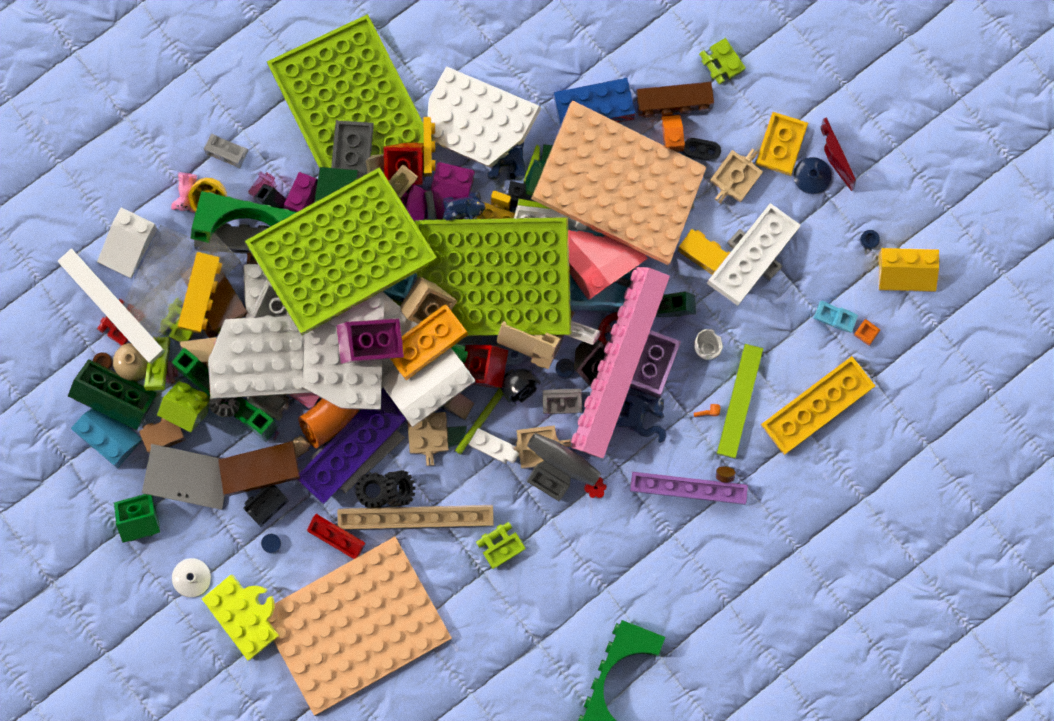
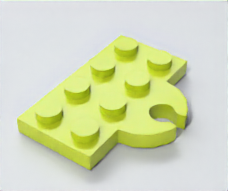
M231 574L204 596L202 600L247 661H249L279 637L268 621L273 615L275 608L274 598L270 596L265 604H260L258 601L259 595L266 593L268 589L261 586H248L244 589L235 576Z

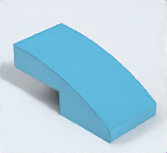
M820 301L813 319L852 333L858 315L842 307L837 308L827 302Z

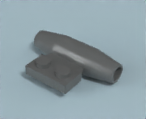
M534 433L527 444L532 451L544 460L535 466L527 478V482L557 501L561 500L570 487L571 478L594 486L601 475L587 460L555 440Z

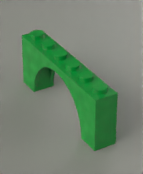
M201 191L190 239L209 243L215 231L232 220L255 219L273 226L297 212Z
M183 348L172 361V364L179 373L210 396L209 369L186 348ZM237 397L240 407L234 417L263 441L267 442L278 428L275 421L260 408L254 407L242 397Z
M621 620L620 624L616 623L612 632L615 638L613 642L609 641L605 652L608 653L606 661L601 660L598 668L601 674L599 679L594 678L590 688L594 692L592 697L587 696L583 706L587 708L585 715L580 714L578 721H616L609 712L604 699V683L607 674L617 662L628 656L648 654L658 657L666 637Z

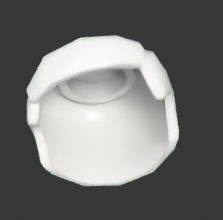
M712 329L702 330L694 341L695 352L705 360H714L721 354L723 349L721 337L716 335Z

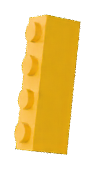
M691 229L678 247V252L713 275L731 252L722 250L721 246L715 241L710 242L701 231Z
M201 252L196 253L178 323L179 329L201 334L202 329H206L208 319L205 318L206 311L211 310L213 300H210L211 292L215 293L218 282L214 280L216 274H220L222 263L219 262L220 257Z

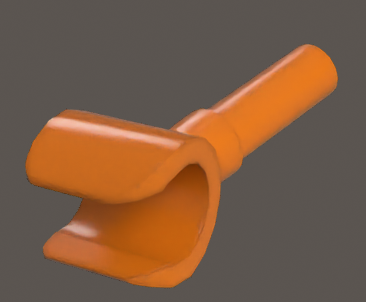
M710 404V410L694 412V417L704 415L718 416L721 407L719 404Z

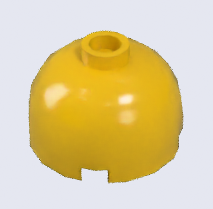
M208 177L195 182L188 194L190 206L195 212L201 191L227 197L225 186L220 181Z

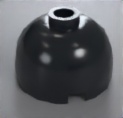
M512 369L505 374L502 393L511 406H516L515 402L520 401L522 403L531 397L537 390L536 384L540 385L541 382L530 370L517 369L514 371Z

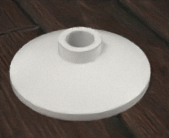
M194 558L185 559L178 563L172 573L174 588L185 597H197L203 594L211 582V573L207 565L201 560ZM188 574L194 575L193 580L189 581L187 579Z

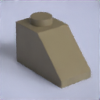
M460 393L441 408L466 420L474 403Z

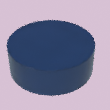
M866 230L860 237L861 245L868 250L876 248L880 242L879 234L874 230Z
M569 359L559 360L555 367L556 374L563 379L570 378L574 373L573 362Z
M267 534L262 538L261 546L265 552L273 554L280 549L281 540L275 534Z

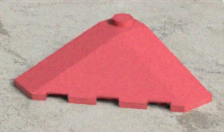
M568 230L569 273L588 300L648 259L645 254L610 237L595 236L593 233L579 230L577 232Z

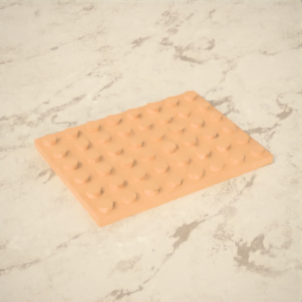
M572 101L531 199L655 260L669 265L705 173L706 166Z
M396 537L389 539L358 558L274 603L273 615L268 620L279 635L274 640V643L314 716L452 639Z

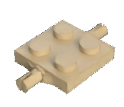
M751 149L746 157L732 150L712 176L710 182L721 190L715 198L718 203L721 204L727 195L741 203L762 175L763 171L752 162L758 154L755 149Z
M446 412L432 413L414 427L408 422L410 454L426 455V466H434L433 454L449 451Z
M555 425L516 430L518 440L514 450L520 453L518 457L520 458L521 469L535 468L537 464L544 461L527 446L534 433L555 440L565 447H571L570 439L559 441L556 436Z

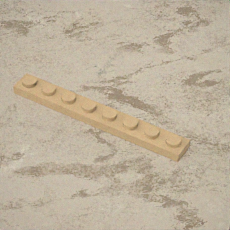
M493 505L344 508L337 510L338 527L342 529L493 526Z

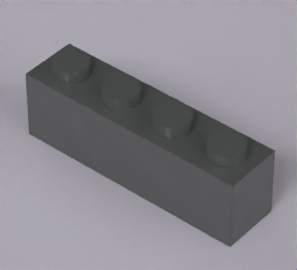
M225 223L215 231L209 243L194 240V248L196 251L251 253L245 241L268 229L269 226L259 225L258 228H254L247 224H240L239 227Z

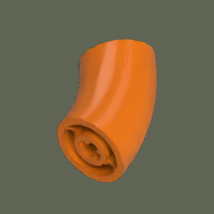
M321 399L309 411L298 417V422L309 443L313 447L318 448L338 434L360 409H341L331 402Z

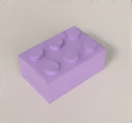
M650 330L629 388L656 398L661 397L681 341Z

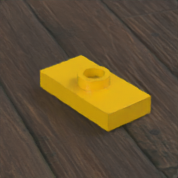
M494 190L491 195V205L510 211L511 196Z

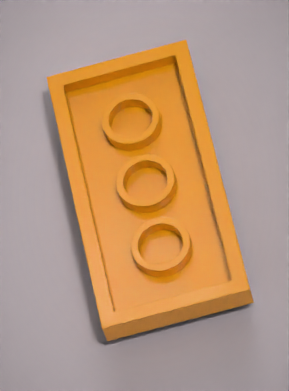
M445 304L401 336L404 357L390 360L404 379L408 380L469 334Z

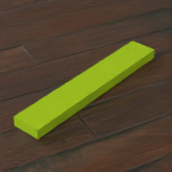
M744 344L717 450L718 455L736 458L763 348Z

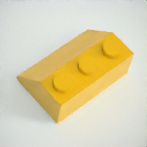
M881 248L879 252V290L936 292L939 273V249Z

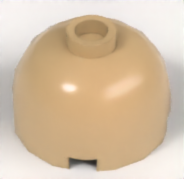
M132 343L120 346L113 357V367L120 377L134 382L146 377L148 361Z

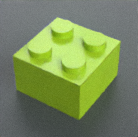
M178 381L163 397L157 416L192 432L207 416L210 408V396L205 392L190 387L187 383Z

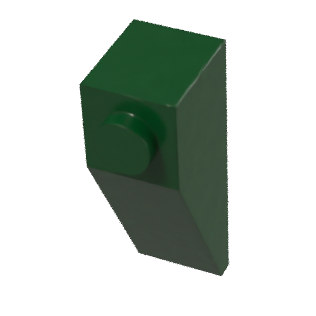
M686 291L664 294L655 317H679L696 314L695 295Z

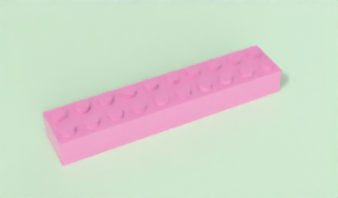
M637 267L632 272L631 285L625 291L624 304L619 308L617 323L611 329L612 337L605 346V356L598 365L599 372L597 378L591 384L592 391L585 401V411L579 417V427L572 436L571 448L595 457L604 458L667 286L669 275L646 267Z

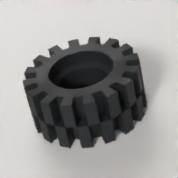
M400 470L388 472L384 475L385 478H382L384 484H381L383 488L381 494L385 495L383 499L387 500L386 503L394 507L410 504L413 501L412 496H415L413 490H416L415 486L413 487L412 485L415 483L414 480H410L412 478L411 474L408 475L407 471Z
M370 472L367 475L364 474L357 481L355 493L359 502L365 507L380 508L383 504H386L387 500L383 499L385 495L381 494V492L375 498H370L366 495V487L372 483L379 485L381 491L383 490L381 484H384L382 482V478H385L383 475Z

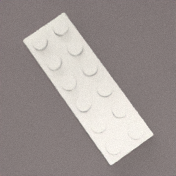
M770 203L711 276L707 284L738 306L801 225Z

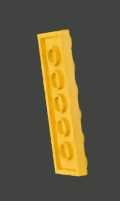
M851 356L764 421L761 427L783 455H786L871 391L875 384Z

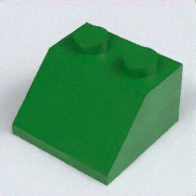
M142 494L114 502L116 526L122 543L160 533L159 519L152 495Z

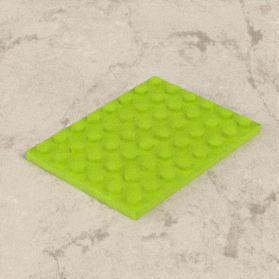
M368 14L266 61L319 169L320 167L331 168L336 120L374 123L371 156L384 154V146L401 143H424V124Z
M380 167L245 241L302 336L437 261L436 255Z
M568 217L454 219L448 221L415 220V224L437 257L436 262L417 272V280L419 277L433 282L457 300L451 311L469 335H498L503 321L506 322V325L530 335H545L546 333L551 335L571 334Z

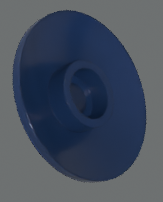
M805 158L795 167V184L805 193H821L830 184L831 170L827 163L819 158ZM815 171L817 175L813 177L810 175V172Z

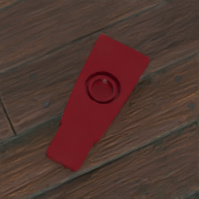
M827 117L823 118L820 129L823 136H827L824 152L829 163L847 187L854 191L855 176Z

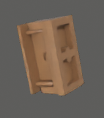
M163 418L161 422L157 424L149 423L139 431L149 454L151 444L171 447L186 440L181 427Z

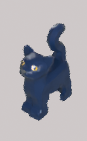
M524 142L512 148L508 155L499 159L498 163L491 167V171L488 172L489 179L498 178L500 166H509L510 171L507 173V179H515L516 176L525 177V163L523 160Z
M479 191L470 193L468 197L453 199L452 196L444 198L443 205L445 210L443 219L448 221L467 216L469 219H474L480 216L486 210L485 203L480 201Z
M627 393L624 402L629 405L627 412H620L616 426L629 428L644 437L658 433V442H664L666 439L664 428L652 426L645 429L643 427V420L647 411L655 417L664 418V399L657 397L656 399L649 400L642 395Z

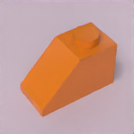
M661 116L664 146L676 152H683L685 143L681 116Z

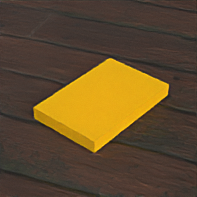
M772 112L755 165L791 176L808 123Z

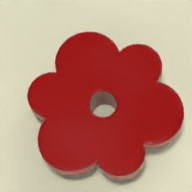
M599 477L594 486L586 484L584 490L586 493H589L591 498H602L607 486L603 483V479Z

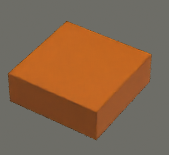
M865 319L854 333V336L869 346L880 332V329Z

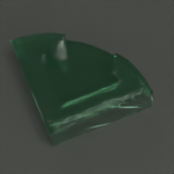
M467 426L447 427L449 447L456 446L462 441L466 435Z

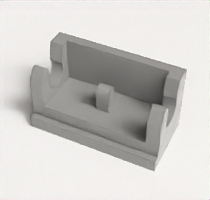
M211 134L204 147L206 155L241 168L248 153V148L241 147Z
M581 389L543 390V414L582 413Z
M285 395L247 397L249 403L260 408L278 421L282 418L284 408L287 410L289 407V397Z

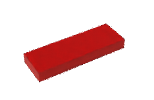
M318 514L313 516L307 532L353 559L360 556L366 544Z

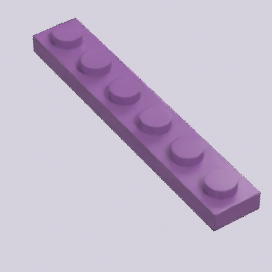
M632 472L630 492L746 505L748 485L723 483L641 472Z

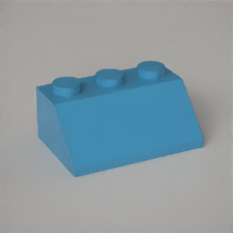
M92 408L85 412L71 427L79 437L117 469L143 441L141 437L125 424Z

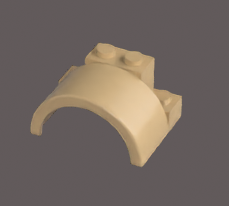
M571 311V321L575 313L573 311ZM503 321L497 343L532 357V363L541 368L549 369L560 349L564 335H551L549 333L545 335H530L506 325V322Z

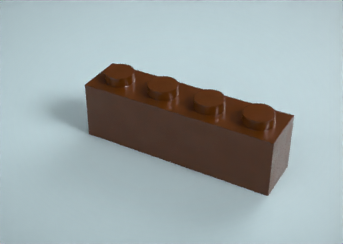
M712 82L637 89L638 116L650 118L655 114L669 116L675 112L688 114L695 110L708 112L714 106Z

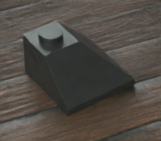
M596 340L593 345L582 341L575 350L574 370L590 388L593 380L597 378L599 372L598 365L605 356V346L599 340Z

